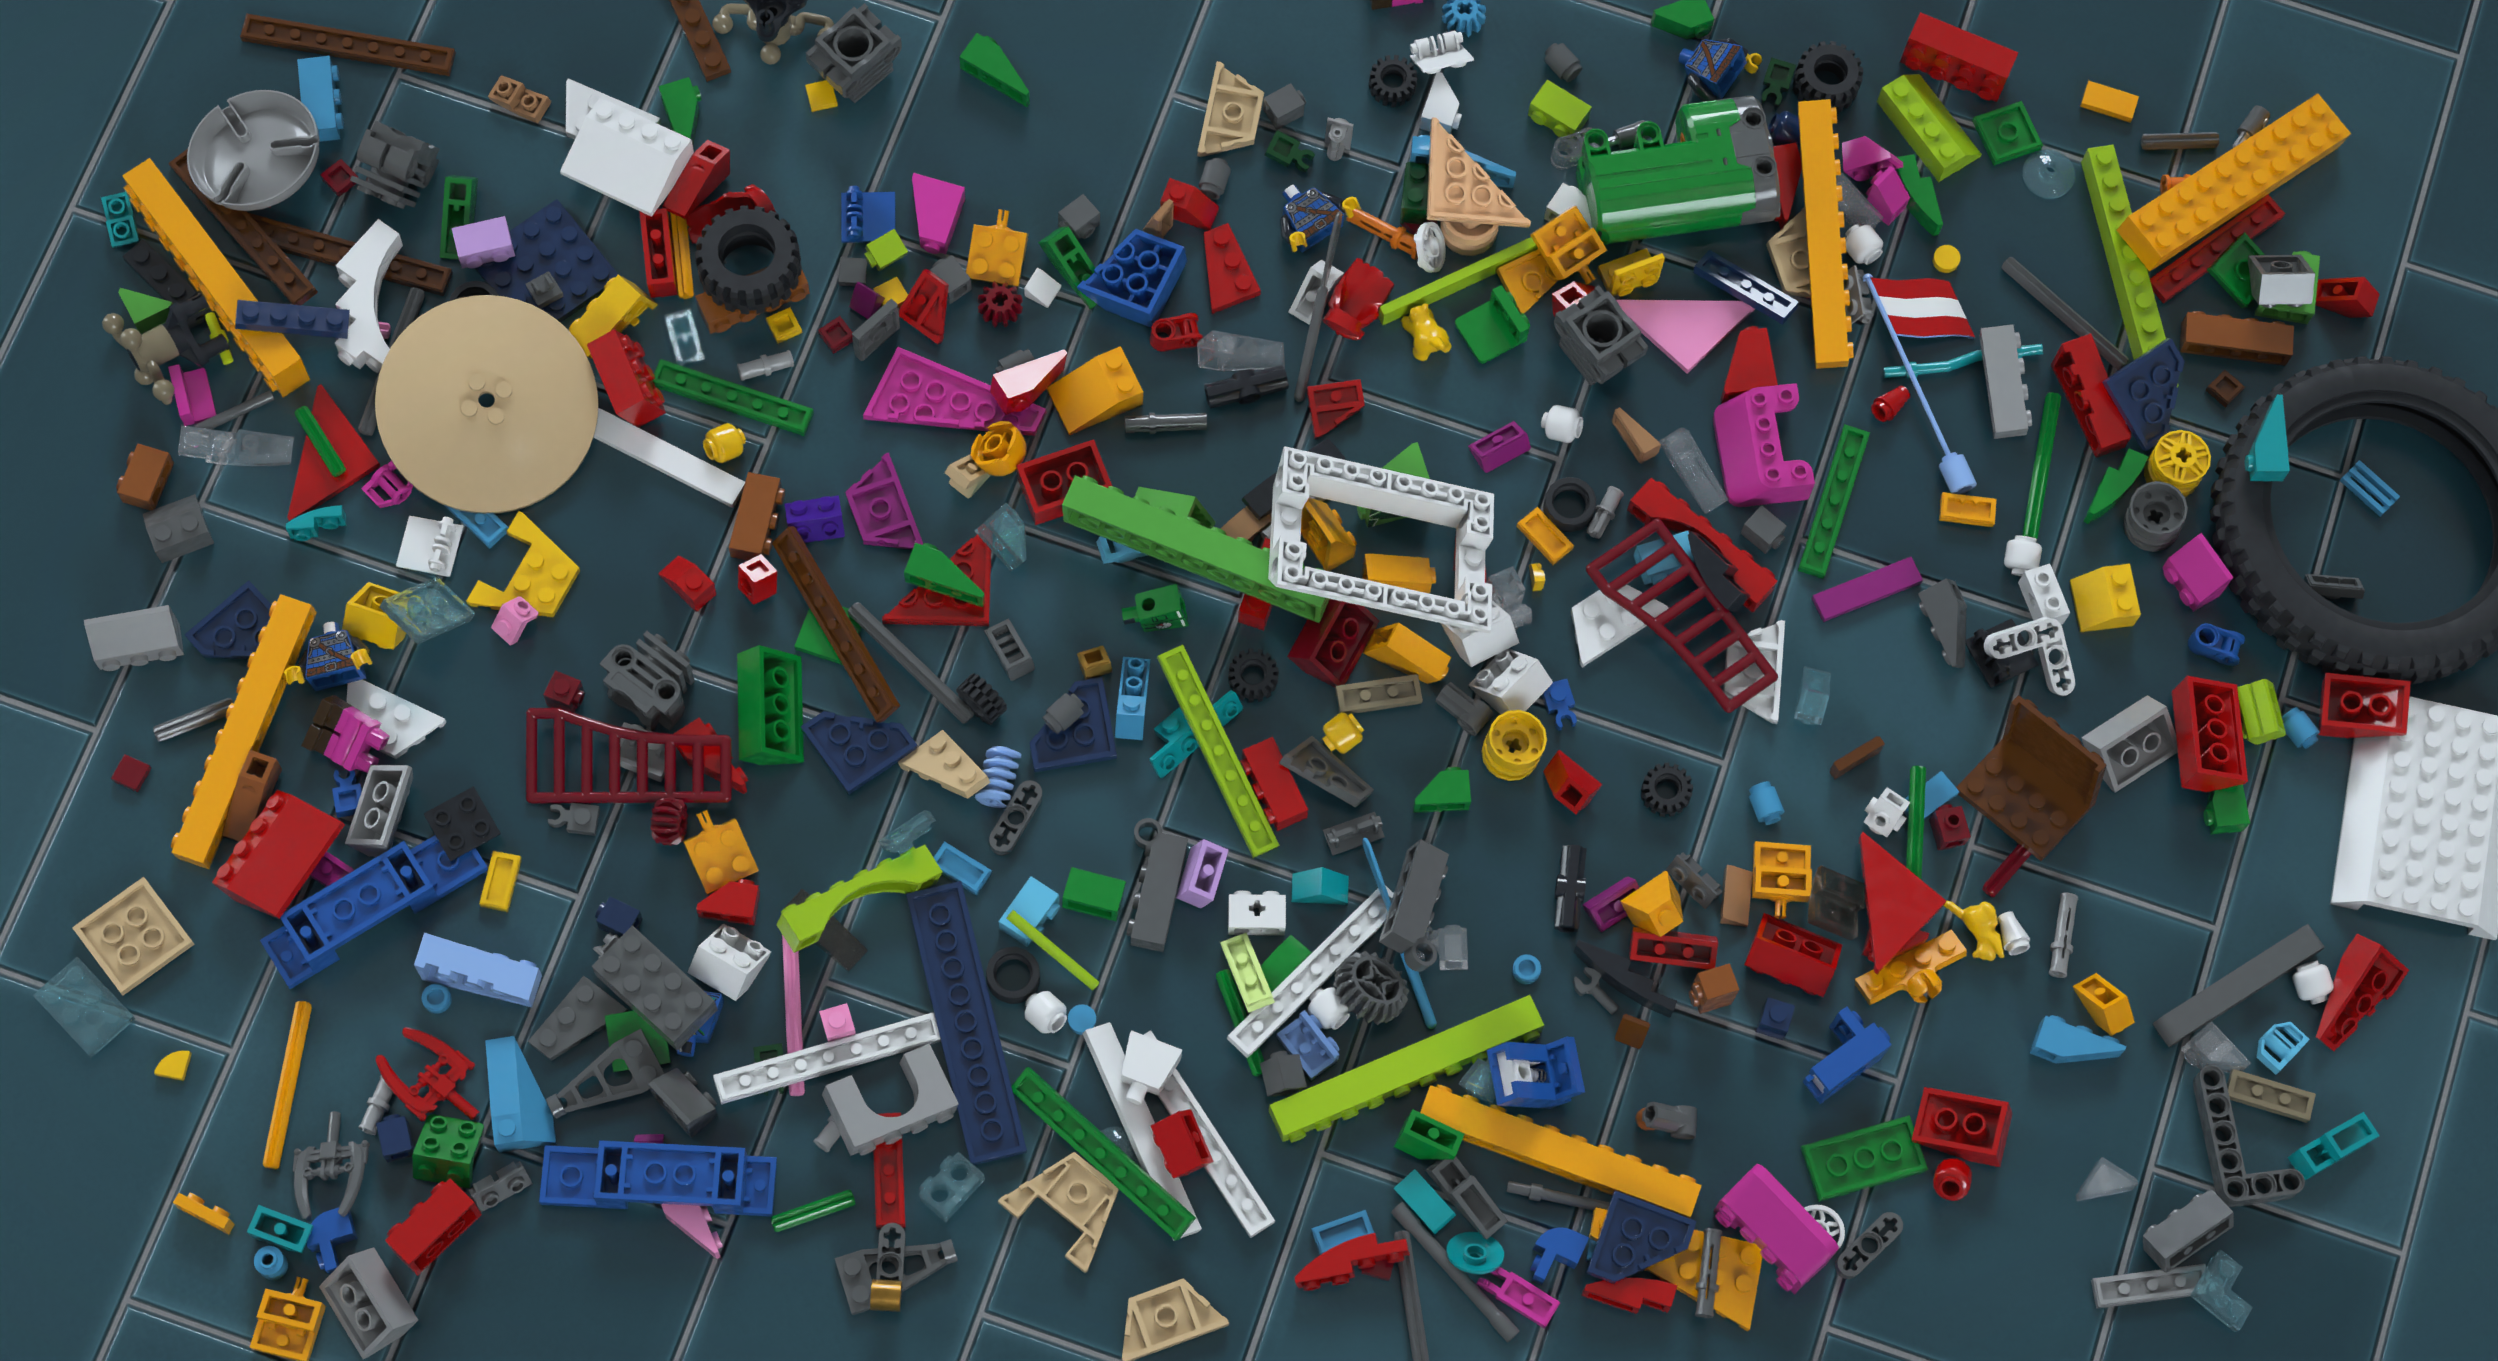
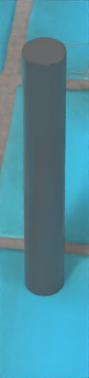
M269 390L194 426L198 434L201 435L275 399Z

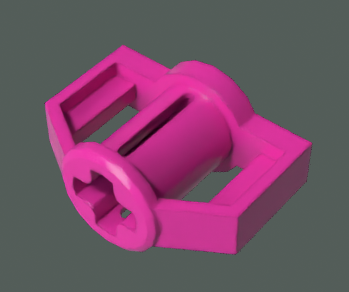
M392 460L380 467L373 474L371 480L361 488L379 508L400 504L412 492L413 485L409 482L405 485L394 473L396 467ZM388 480L391 481V483L398 489V491H396V490L388 483ZM380 486L392 499L384 501L374 489Z

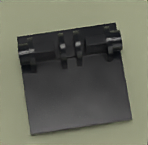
M2012 618L1985 631L1981 628L1974 632L1973 637L1966 639V646L1990 688L2039 665L2031 650L2004 659L1993 658L1986 654L1984 650L1985 639L1993 633L2015 627L2016 624ZM2019 633L2017 641L2021 646H2024L2027 643L2021 633ZM1997 641V645L1993 646V650L1999 651L2001 646L2011 644L2009 641Z
M474 786L424 813L450 862L501 834Z

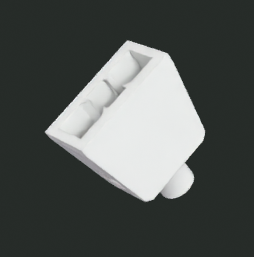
M1131 1030L1121 1074V1081L1131 1085L1126 1099L1132 1103L1142 1105L1146 1092L1159 1095L1180 1062L1182 1049Z

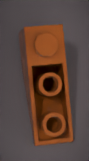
M252 750L249 751L238 776L222 832L223 837L240 842L250 829L253 820L258 818L265 808L267 800L270 798L282 771L276 758Z

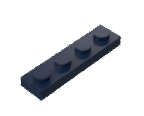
M1711 250L1694 266L1693 273L1782 325L1798 308L1799 302Z
M237 300L235 329L348 339L350 310Z

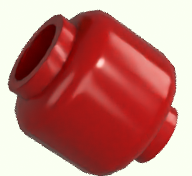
M1949 1158L1943 1160L1938 1164L1933 1178V1187L1936 1193L1948 1201H1957L1965 1197L1970 1190L1972 1182L1970 1167L1960 1159Z

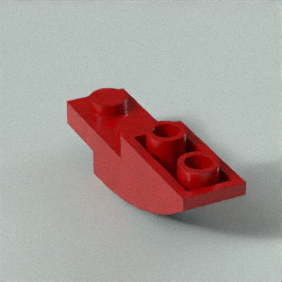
M1376 1233L1345 1241L1327 1250L1306 1265L1295 1276V1283L1298 1288L1303 1287L1304 1291L1321 1288L1320 1284L1332 1282V1285L1349 1283V1278L1355 1277L1353 1266L1358 1265L1360 1269L1375 1266L1377 1261L1387 1260V1263L1403 1261L1404 1256L1410 1255L1408 1242L1406 1239L1379 1244Z

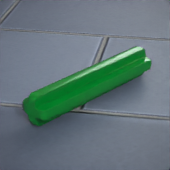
M307 406L298 408L295 411V416L332 476H340L346 471L341 459Z
M846 1190L771 1217V1223L774 1231L780 1232L854 1206L855 1199L852 1191Z

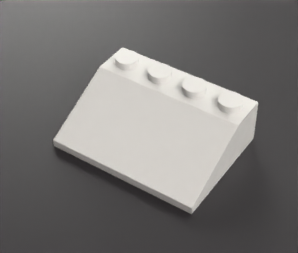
M600 97L585 117L560 173L652 217L674 187L694 153L692 140Z

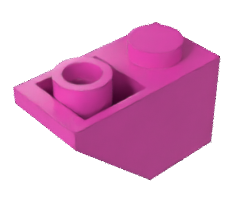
M1866 136L1842 143L1843 172L1856 181H1866L1870 177L1875 176L1880 170L1884 173L1890 166L1894 169L1903 167L1901 160Z
M1892 166L1884 173L1880 170L1870 182L1872 186L1866 192L1868 198L1864 205L1888 226L1906 209L1910 199L1901 179Z

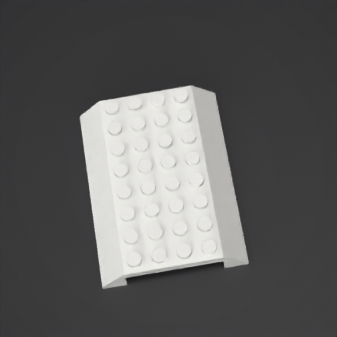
M2409 697L2406 735L2354 738L2330 904L2358 910L2363 904L2466 926L2469 927L2468 935L2491 940L2497 939V715Z

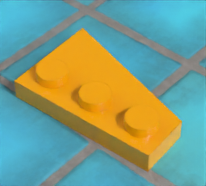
M1539 249L1511 261L1496 270L1505 290L1513 295L1516 301V308L1520 314H1525L1558 281Z

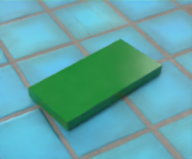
M1910 1115L1801 1146L1818 1202L1926 1172L1928 1167L1921 1146L1918 1143L1912 1142L1914 1126Z

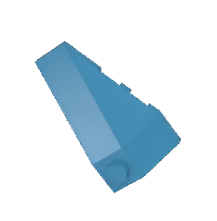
M1413 136L1409 162L1429 164L1430 136ZM1464 150L1491 177L1490 179L1497 187H1514L1515 171Z
M515 1037L485 1040L494 1145L498 1152L557 1144L553 1114Z

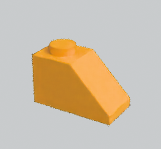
M2097 973L2073 986L2075 993L2096 1025L2109 1035L2113 1036L2135 1023L2128 997Z

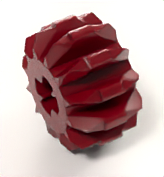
M995 281L992 283L993 289L985 286L983 294L978 296V303H980L978 313L983 314L985 323L992 320L994 328L999 322H1002L1004 327L1008 326V320L1016 323L1018 320L1017 314H1021L1023 311V307L1020 305L1023 302V298L1021 295H1017L1018 290L1016 286L1008 289L1006 281L1002 284V287H998Z
M667 797L656 801L655 807L652 809L650 827L652 838L656 843L672 846V844L678 845L683 842L684 835L687 833V818L689 815L683 800Z

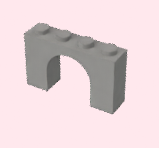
M930 1044L905 1053L900 1061V1066L914 1094V1106L904 1115L884 1117L873 1112L864 1102L852 1075L825 1086L822 1093L823 1099L850 1156L856 1153L860 1155L868 1154L875 1150L878 1144L883 1142L887 1145L900 1140L905 1133L910 1131L912 1134L919 1133L925 1130L929 1123L934 1121L943 1123L954 1116L953 1114L959 1104Z

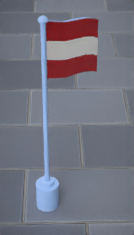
M1867 273L1862 279L1867 282L1946 455L1942 458V463L1939 464L1941 473L1951 493H1966L1977 485L1963 454L1950 453L1897 336L1914 338L1957 336L1975 339L1974 333L1949 281L1931 278L1889 280L1873 278L1871 274Z

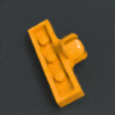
M1951 929L1891 960L1878 975L1874 973L1873 969L1855 979V986L1869 1005L1900 990L1907 991L1915 1002L1926 1003L1928 1000L1924 996L1925 993L1931 999H1934L1942 990V981L1936 972L1967 956V949Z

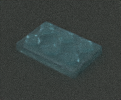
M438 577L383 599L380 608L417 644L472 621L476 614Z
M78 957L33 994L36 1000L91 1058L135 1020L134 1016Z

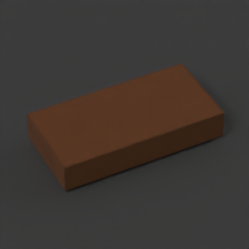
M1876 736L1836 760L1830 768V774L1834 779L1839 778L1880 753L1885 743L1880 736Z

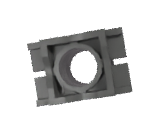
M864 3L858 9L855 7L850 9L835 25L815 39V45L806 52V60L814 70L824 79H827V82L844 98H849L856 103L894 71L892 61L902 49L901 37L898 34L895 35L886 25L882 27L881 21Z
M375 121L372 130L366 129L357 152L358 161L372 167L369 171L356 166L354 171L366 175V181L355 176H351L350 181L358 184L357 190L373 195L391 205L402 209L405 208V205L415 208L416 202L404 198V195L407 193L419 198L421 193L408 188V185L411 183L425 188L429 184L439 163L436 156L440 148L412 136H407L399 130Z
M1600 285L1581 298L1578 306L1574 303L1555 315L1554 325L1561 336L1559 347L1590 386L1596 382L1604 383L1647 353L1648 345L1640 337V329L1624 313L1609 291L1605 293ZM1600 337L1602 338V340H1606L1608 343H1599L1594 341L1592 338Z
M646 631L643 634L645 643L640 639L636 642L638 651L629 645L621 644L614 647L600 662V666L608 674L604 678L603 683L608 688V698L619 707L633 712L640 723L650 731L658 723L670 731L685 712L682 693L684 694L687 691L686 682L690 685L695 682L692 673L693 669L689 663L690 659L680 650L674 652L667 646L668 642L659 634L653 636Z

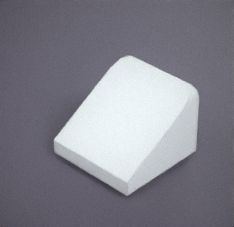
M1037 268L1025 286V297L1048 308L1059 292L1061 285L1043 270Z

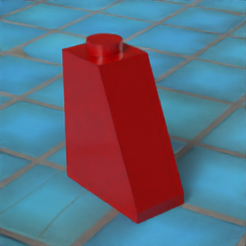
M1751 326L1740 331L1720 398L1721 404L1753 388L1778 385L1767 328Z

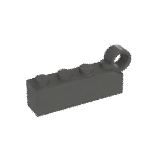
M1145 818L1136 824L1134 840L1140 848L1145 849V856H1149L1147 866L1141 867L1139 882L1143 883L1141 893H1135L1132 909H1137L1135 920L1129 919L1126 935L1131 936L1130 945L1164 952L1188 847V838L1162 833V827L1158 821L1152 818ZM1145 827H1151L1156 830L1158 835L1151 841H1145L1139 836V832Z
M1422 839L1407 849L1379 940L1385 946L1401 954L1404 953V960L1407 966L1417 972L1424 971L1437 959L1436 948L1427 940L1425 933L1434 918L1432 910L1441 895L1439 887L1447 874L1448 866L1446 863L1449 857L1448 853ZM1416 949L1424 954L1425 961L1418 958Z

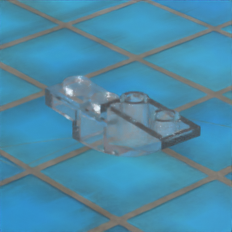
M181 426L178 455L206 459L205 463L222 465H290L294 437L238 429V433Z

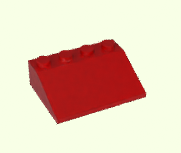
M277 790L267 800L266 806L258 818L253 820L250 829L243 839L236 844L229 859L219 868L217 876L212 883L234 901L280 919L345 824L301 799Z

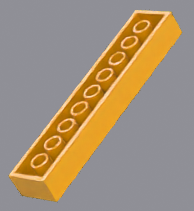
M2316 94L2129 215L2116 231L2150 272L2338 149L2351 133L2322 97Z
M149 158L122 175L127 184L123 189L129 196L132 206L137 212L142 213L147 226L152 232L155 231L162 246L167 252L170 251L177 266L182 272L185 271L192 286L197 292L200 291L210 310L217 313L222 326L227 332L230 331L235 337L233 339L240 350L247 353L250 357L248 359L257 372L260 371L265 377L264 381L272 392L277 390L284 398L310 381L301 357L282 333L235 329L237 300H258L153 161Z

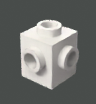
M1886 788L1879 799L1873 797L1864 810L1869 813L1864 823L1874 833L1888 837L1892 830L1898 832L1907 819L1903 816V813L1910 802L1891 789Z

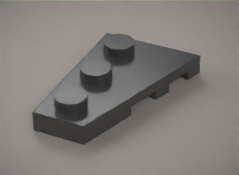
M1313 736L1284 755L1279 764L1354 807H1357L1369 798L1374 791L1371 786Z
M583 976L528 1040V1043L552 1061L581 1043V1040L592 1033L605 1028L604 1015L628 1012V1009Z

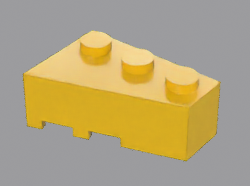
M618 274L606 283L603 293L588 304L584 315L570 325L569 332L576 338L586 356L593 359L587 347L588 343L614 329L621 333L630 324L635 327L640 322L637 317L648 307L653 310L658 304L636 284Z

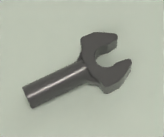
M1585 967L1583 972L1591 980V983L1585 985L1579 978L1574 977L1573 985L1576 993L1579 996L1591 994L1613 1015L1620 1007L1599 987L1601 974L1595 969Z

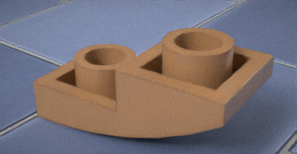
M502 75L488 95V98L496 104L535 123L540 122L551 104L549 97L528 90L523 83Z
M1246 506L1220 529L1225 531L1229 537L1234 539L1242 537L1252 542L1255 535L1271 525L1272 513L1258 520Z

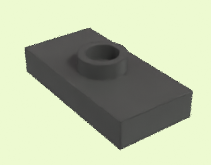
M2305 574L2304 581L2319 595L2330 599H2340V597L2363 599L2365 589L2359 578Z

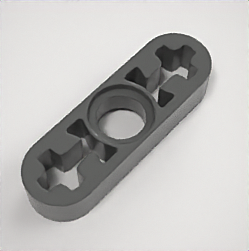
M1028 780L1019 785L991 832L989 843L991 850L995 854L1003 856L1011 853L1042 801V788L1037 782ZM1031 789H1034L1036 798L1030 797L1025 808L1022 806L1025 800L1024 791L1029 792ZM1013 811H1019L1023 814L1024 820L1018 825L1011 824L1008 821L1009 814ZM1004 825L1010 830L1007 835L1008 845L1003 844L1001 847H998L996 838L1001 839L1006 832V829L1002 827Z
M1893 1212L1882 1214L1837 1258L1835 1269L1838 1275L1844 1279H1853L1860 1274L1902 1232L1903 1221L1901 1217ZM1883 1220L1887 1223L1892 1220L1895 1223L1893 1227L1895 1232L1889 1230L1881 1238L1878 1233L1885 1226ZM1863 1239H1873L1877 1244V1250L1874 1253L1865 1252L1861 1246ZM1858 1254L1861 1258L1853 1266L1855 1271L1852 1269L1846 1271L1843 1268L1845 1265L1843 1259L1850 1261Z
M888 1223L881 1228L879 1233L876 1280H881V1278L886 1280L899 1279V1281H902L903 1290L905 1231L897 1223ZM890 1230H895L896 1235L901 1236L900 1239L895 1240L894 1245L895 1251L901 1250L900 1254L895 1252L882 1253L883 1249L889 1251V1240L884 1238V1236L889 1235ZM893 1258L898 1261L899 1268L895 1273L888 1274L883 1271L882 1264L886 1259Z

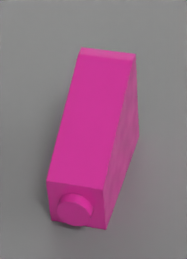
M913 173L912 185L920 247L932 254H946L965 201V187Z

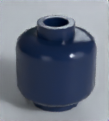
M1788 111L1780 114L1776 113L1768 125L1772 142L1778 146L1797 143L1800 146L1798 116Z

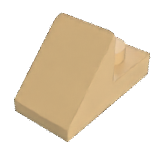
M971 455L950 464L945 471V474L951 478L949 484L968 499L991 476L976 465Z

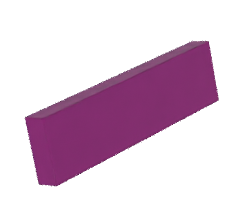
M1908 557L1817 593L1811 599L1822 621L1825 622L1919 585L1923 579L1912 557Z

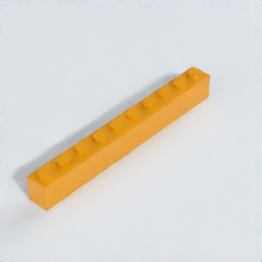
M1831 99L1798 102V120L1816 369L1848 367L1849 359L1854 358L1853 342H1848L1847 332H1852L1851 316H1846L1845 306H1850L1849 290H1844L1843 280H1848L1847 263L1842 264L1841 255L1846 253L1845 237L1840 238V228L1844 227V212H1838V202L1843 201L1842 185L1836 184V176L1841 175L1840 159H1835L1834 150L1839 149L1838 133L1833 134L1832 124L1837 123L1836 107L1831 108Z
M280 594L278 601L272 603L269 611L270 620L267 627L264 626L261 629L258 637L259 646L256 652H252L247 664L248 672L245 678L242 677L238 683L237 698L227 709V721L224 729H220L216 735V747L213 755H209L205 761V773L202 781L199 780L194 787V800L191 807L188 806L183 813V826L180 833L177 832L172 839L171 853L178 859L210 869L223 838V828L240 771L249 751L259 752L287 685L284 671L291 666H295L317 614L311 604Z
M1430 1085L1420 1113L1464 1133L1463 1141L1601 1192L1613 1195V1192L1616 1190L1684 1217L1691 1218L1702 1186L1696 1183V1179L1683 1174L1679 1177L1668 1173L1669 1170L1660 1165L1648 1166L1641 1163L1642 1160L1633 1155L1626 1154L1625 1157L1614 1153L1615 1150L1606 1145L1599 1144L1598 1147L1591 1145L1582 1136L1572 1134L1570 1137L1561 1134V1130L1552 1125L1545 1124L1543 1127L1534 1124V1120L1525 1115L1519 1114L1515 1117L1507 1114L1506 1109L1500 1106L1490 1105L1488 1107L1480 1104L1479 1099L1473 1096H1458L1453 1094V1091L1446 1086L1436 1085L1434 1087Z

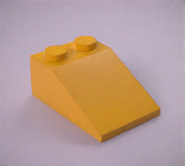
M1121 346L1094 357L1047 388V392L1069 435L1143 405V390Z
M1308 498L1302 509L1301 535L1325 571H1331L1355 557L1357 542L1350 531L1346 532L1341 525V517L1335 509L1331 511L1327 503Z

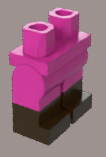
M333 695L322 699L313 718L315 723L310 725L301 746L327 756L348 771L358 769L368 773L370 765H377L379 762L378 758L368 753L371 746L377 750H382L390 736L379 729L382 724L375 719L372 720L365 713Z

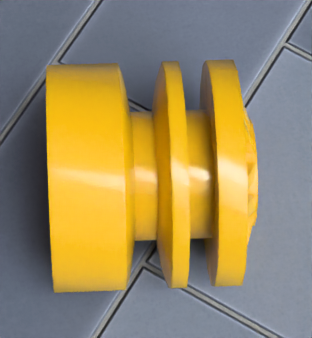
M2177 430L2167 433L2160 438L2145 463L2144 477L2146 483L2155 481L2169 483L2179 489L2186 498L2195 491L2210 467L2211 454L2209 448L2201 437L2190 431Z
M1522 710L1506 711L1499 715L1491 724L1481 750L1483 762L1489 772L1507 781L1521 780L1529 776L1537 767L1545 750L1547 737L1544 726L1534 715ZM1510 747L1515 749L1514 753L1509 752Z

